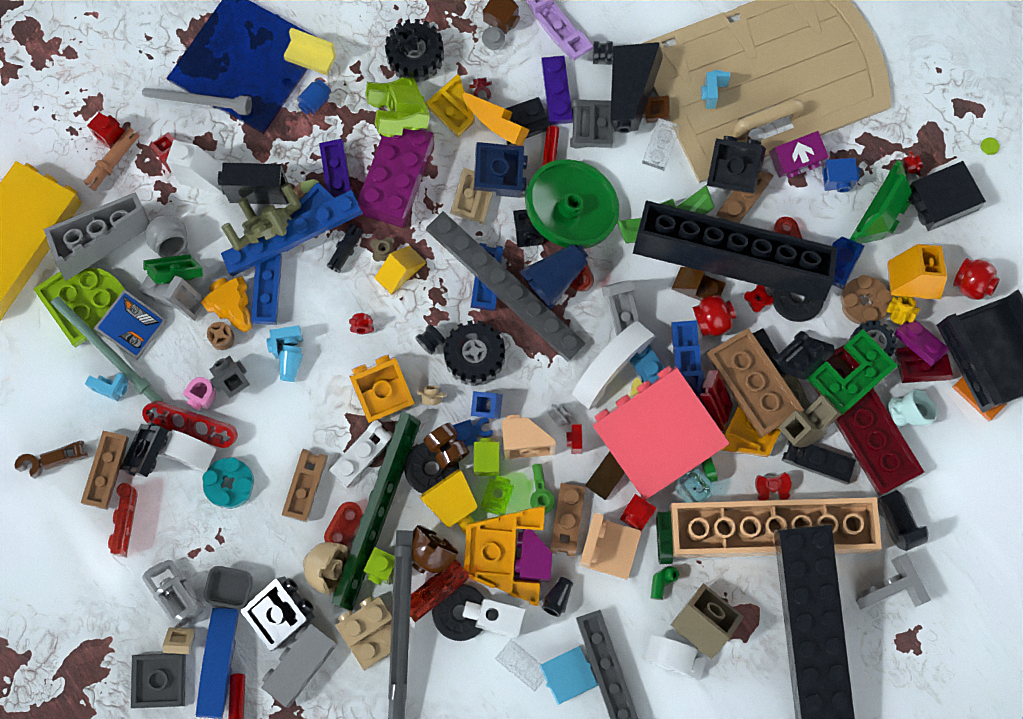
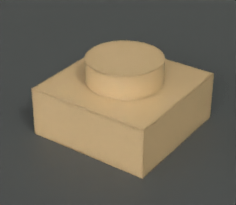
M169 627L163 643V653L190 654L195 638V630Z

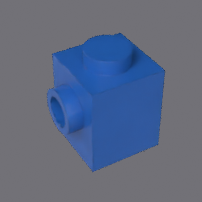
M855 158L826 160L822 167L824 191L837 190V192L844 193L854 188L861 176L860 167L856 166Z

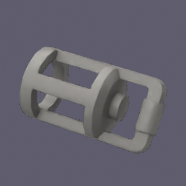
M172 560L161 562L149 568L143 574L142 579L175 629L188 624L205 610L206 607L198 599L188 584L187 579L181 574ZM169 569L174 577L164 579L160 582V587L157 588L151 577L154 578ZM174 594L178 595L186 607L185 610H182L173 597Z

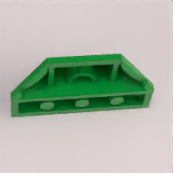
M897 159L847 242L849 246L882 240L888 232L893 234L900 221L896 220L899 213L904 215L911 204L908 198L912 193L902 161Z

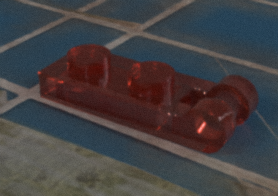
M121 483L116 489L118 496H120L118 509H115L113 514L115 528L114 533L109 537L108 548L111 549L110 553L116 557L127 558L138 492L130 484Z
M457 559L454 560L449 568L435 574L416 591L411 593L410 617L415 623L468 580L469 572L464 567H461V563Z

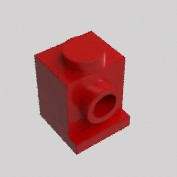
M100 112L87 125L92 135L109 149L125 132L115 118L111 115H103Z
M635 494L619 520L631 528L642 532L657 508Z

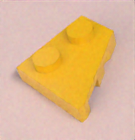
M458 74L425 102V105H428V110L457 137L461 136L475 123L474 114L462 97L465 91Z

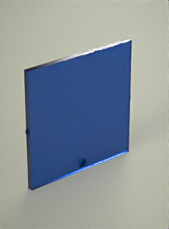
M221 0L166 79L191 94L234 99L240 95L251 97L252 108L249 115H240L231 108L212 107L225 112L264 134L308 70L284 59V54L291 41L289 35L290 28L307 34L310 33L250 0Z

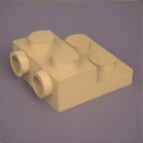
M371 596L360 603L361 609L355 613H352L351 610L345 612L338 617L339 623L335 625L364 671L390 654L392 615L380 597L375 599Z

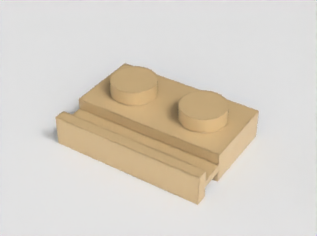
M463 168L449 214L470 221H476L482 225L485 221L493 192L473 190L474 171Z

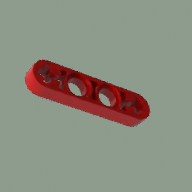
M153 401L142 410L143 419L147 423L152 422L171 432L175 430L220 448L231 446L238 438L237 430L231 424L161 401ZM154 408H157L156 412L161 414L154 418V413L150 412ZM174 414H179L183 417L184 425L182 427H178L173 423ZM197 422L206 424L208 428L206 434L198 433L196 430ZM227 431V436L230 438L224 441L223 436L217 433Z

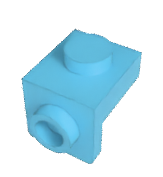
M714 70L706 73L704 86H701V100H705L706 109H715L718 100L717 87L728 86L730 72Z

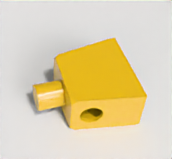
M457 469L418 496L448 528L457 523L463 533L466 534V525L474 522L469 514L476 510L478 506L461 470Z

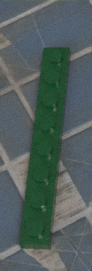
M402 412L399 420L396 422L395 432L387 446L385 459L378 471V478L369 495V502L365 513L361 517L357 535L352 541L347 562L343 566L340 581L333 593L331 604L348 611H353L366 575L363 570L379 540L404 471L406 458L412 449L421 421L409 413Z

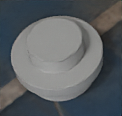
M489 27L482 34V42L488 49L497 50L503 46L505 34L498 27Z

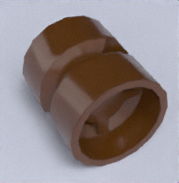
M446 423L436 428L423 440L430 452L436 453L435 459L442 470H446L459 463L470 453L464 442L457 440L458 433L451 423ZM449 445H451V448H449L448 450L444 451V449H445L446 447H448Z

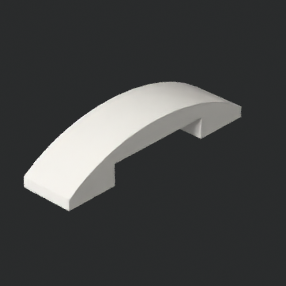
M638 321L631 324L614 338L592 362L579 380L572 395L591 410L606 393L604 390L631 358L636 353L640 355L656 336Z

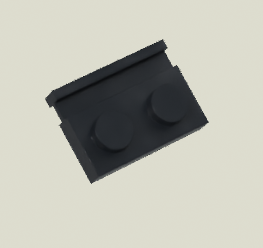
M539 97L505 108L512 112L509 121L529 129L526 138L546 132L547 127L551 126Z

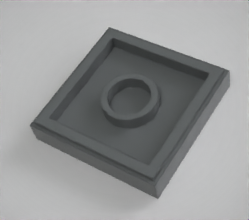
M186 654L132 655L131 708L185 706Z

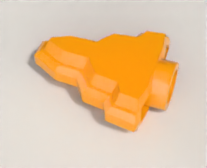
M241 276L229 281L226 278H220L213 282L209 287L211 292L201 301L204 308L209 313L215 312L220 319H228L233 327L244 333L252 329L251 314L247 309L249 299L246 291L248 287L243 277Z

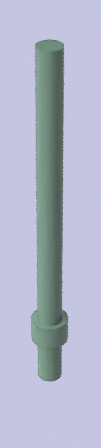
M59 296L53 299L51 303L134 384L133 388L140 395L144 394L151 402H163V399L150 387L151 383L145 377L141 378Z

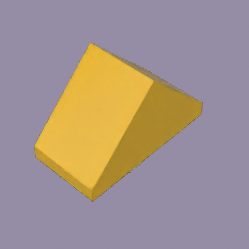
M407 246L390 253L374 278L392 295L422 268L426 261L413 248Z

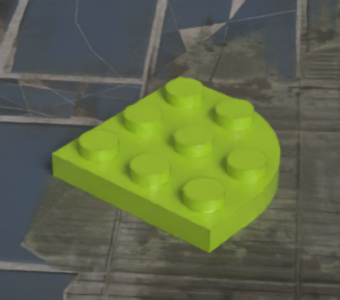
M86 268L67 281L61 272H58L33 290L70 343L76 348L88 339L51 303L53 299L59 296L97 334L98 332L94 329L125 288L110 273L99 268Z

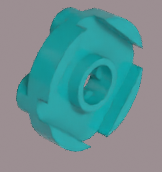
M234 457L217 460L209 466L202 476L203 491L206 497L218 507L227 509L240 507L249 500L254 485L253 473L244 462ZM227 477L235 479L232 483L233 488L230 490L227 487H222L224 479Z

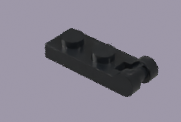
M789 440L787 441L789 447L787 452L783 454V462L840 483L849 484L856 463L855 459L813 444L801 448L794 446ZM798 450L804 451L803 458L796 456Z

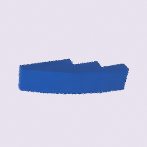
M697 320L671 322L674 367H678L687 383L703 404L700 394L703 393L702 384L704 380L703 370H701Z
M212 608L200 675L196 717L223 719L230 676L232 674L231 663L236 644L235 633L239 618L238 609Z

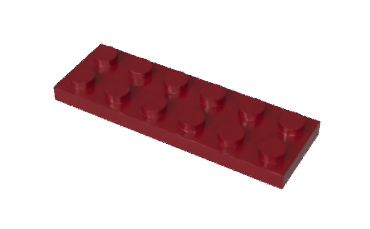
M843 346L835 349V353L827 360L843 379L860 366ZM874 388L834 421L879 497L924 473L923 468ZM815 389V391L817 392L818 396L820 397L821 394Z

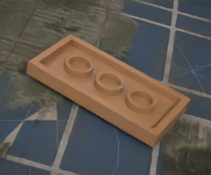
M749 328L706 353L715 370H719L726 387L760 438L778 428L795 410L804 411Z

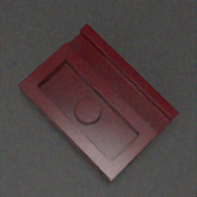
M909 347L896 348L895 356H897V365L902 383L946 381L952 379L953 372L948 354H945L938 362L930 366Z
M709 370L706 380L703 381V393L700 394V397L719 429L725 431L724 423L728 422L733 403L719 370Z

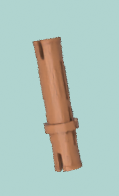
M127 127L103 159L95 163L96 167L83 181L86 185H90L89 188L96 191L107 175L111 176L114 172L112 169L134 142L139 139L140 135L137 132L133 133L135 130Z

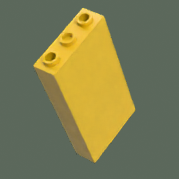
M18 161L14 162L0 182V321L50 250L44 229L72 218L82 204L75 189L68 185L62 187L49 174L43 176L37 173L38 169L31 164L25 163L23 165Z

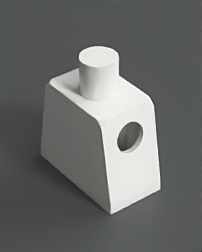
M483 599L481 605L466 601L462 616L477 620L475 625L477 628L515 638L519 635L525 609ZM487 611L495 614V621L486 618Z

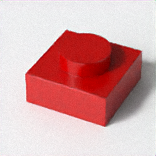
M572 424L571 432H566V446L571 447V454L582 453V424Z

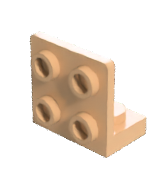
M594 513L579 566L627 580L631 572L641 531L603 520L604 515Z

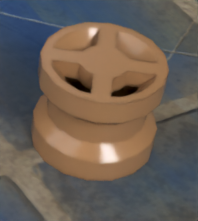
M215 322L207 330V338L215 349L227 350L233 345L235 340L234 334L226 323Z

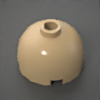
M323 542L311 549L303 560L305 579L313 589L327 595H331V592L334 593L340 581L343 566L347 562L350 553L349 548L339 543Z

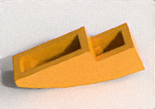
M463 92L462 97L468 107L486 127L501 138L515 145L523 146L529 129L509 121L512 115L511 111Z

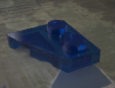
M842 236L832 244V246L837 247L832 285L840 289L845 288L865 246Z

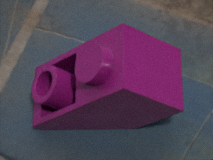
M523 529V532H518L517 547H521L522 551L521 558L516 557L515 573H520L519 579L550 582L552 552L533 530Z

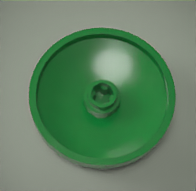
M571 159L549 162L537 170L526 189L525 206L530 221L541 235L561 247L566 248L572 244L576 247L581 245L583 249L594 247L603 242L617 224L619 201L615 189L599 170L584 162Z

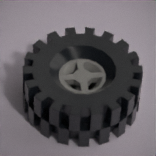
M410 19L405 20L407 26L411 28L416 26V34L421 36V41L416 42L418 50H413L408 55L401 50L396 52V44H392L391 36H396L392 28L389 31L390 37L387 36L385 40L387 63L390 66V70L392 72L396 71V76L399 78L404 75V77L414 78L416 82H420V77H423L424 81L428 80L429 74L436 75L437 68L441 69L442 61H444L442 36L440 32L437 33V28L434 25L430 28V24L427 21L420 24V19H415V23H410ZM400 22L396 24V28L402 26Z
M473 320L467 321V325L463 326V323L458 324V329L450 331V336L445 339V347L443 346L447 370L449 373H452L453 378L456 380L460 379L461 383L465 385L467 382H470L471 386H477L476 383L479 382L482 385L487 384V380H494L496 374H500L502 371V365L505 363L504 340L500 337V332L497 329L494 331L493 326L489 323L485 326L483 321L478 320L477 324H473Z

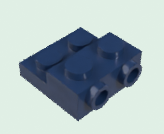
M477 142L475 147L473 190L496 192V196L520 198L522 191H526L527 178L523 177V169L526 170L528 156L524 155V146Z

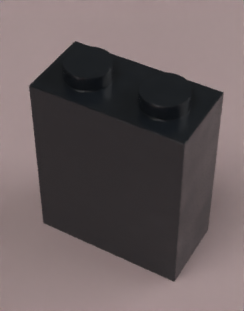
M964 161L922 177L910 184L912 193L908 201L915 206L920 223L923 226L925 225L928 231L976 212L986 202Z
M222 163V171L218 172V185L222 187L223 195H226L229 203H238L240 199L247 198L249 204L287 205V198L281 186L288 183L281 164Z

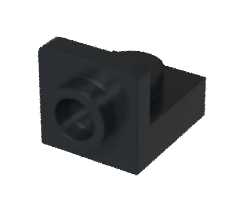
M527 210L513 211L517 247L541 245V235L530 221Z

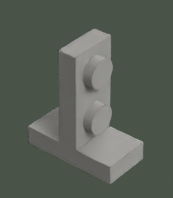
M147 275L139 288L143 295L178 309L183 315L193 321L196 320L204 307L201 304L204 297L178 276H175L168 284L154 283L149 275Z
M633 280L621 281L601 287L603 296H607L617 336L634 322H640L632 293L635 290Z
M907 553L891 560L898 575L883 581L885 587L877 590L875 586H872L861 592L863 597L856 600L860 610L904 589L907 590L915 607L931 601Z

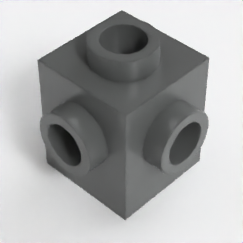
M230 355L219 359L209 369L214 376L210 381L218 392L223 389L229 399L250 385L244 376L247 370L240 360L234 362Z

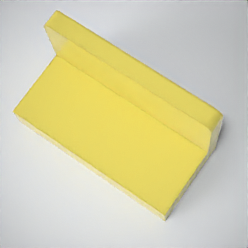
M290 28L289 35L291 41L284 54V59L328 76L337 57L334 44Z

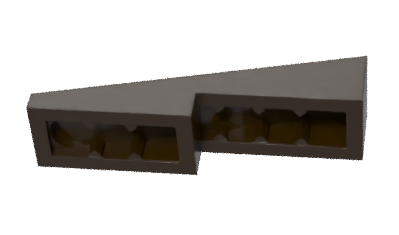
M610 451L585 484L588 489L604 500L607 499L625 474Z

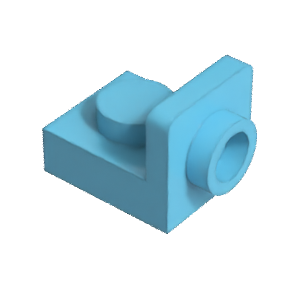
M300 326L270 330L271 338H267V347L269 353L273 352L274 357L279 359V345L295 346L298 342L303 341V333Z
M119 372L113 382L100 375L98 378L89 375L85 385L92 391L118 402L120 396H124L128 389L129 379Z

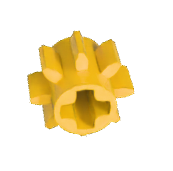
M894 296L886 312L891 313L890 319L894 323L903 325L906 321L914 322L920 308L915 307L916 301L913 297L899 296L897 298Z

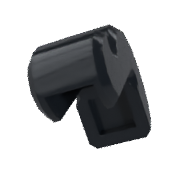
M896 490L877 499L878 512L880 516L884 517L889 535L899 549L908 551L927 543L929 538L927 526H917L905 496L901 492Z

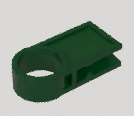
M671 511L658 512L656 514L659 564H673Z

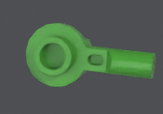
M534 464L532 469L536 491L530 498L531 508L541 505L546 506V514L553 509L555 498L545 488L542 464Z

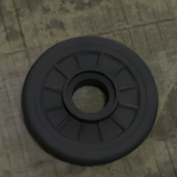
M773 288L771 290L772 304L775 310L782 317L790 321H808L821 311L824 301L805 296L802 302H796L792 299L791 293Z
M424 442L410 451L404 465L405 477L408 483L419 493H424L457 469L459 470V463L446 470H442L435 459L436 453H431ZM428 462H436L438 464L439 470L436 474L430 475L425 472V465Z
M466 584L452 585L441 591L436 597L432 608V617L437 630L446 638L454 641L470 640L480 634L483 629L475 627L477 620L467 617L463 620H458L454 617L453 610L458 605L465 606L466 601L481 605V602L485 599L481 592ZM489 611L486 612V618H487V619H488Z

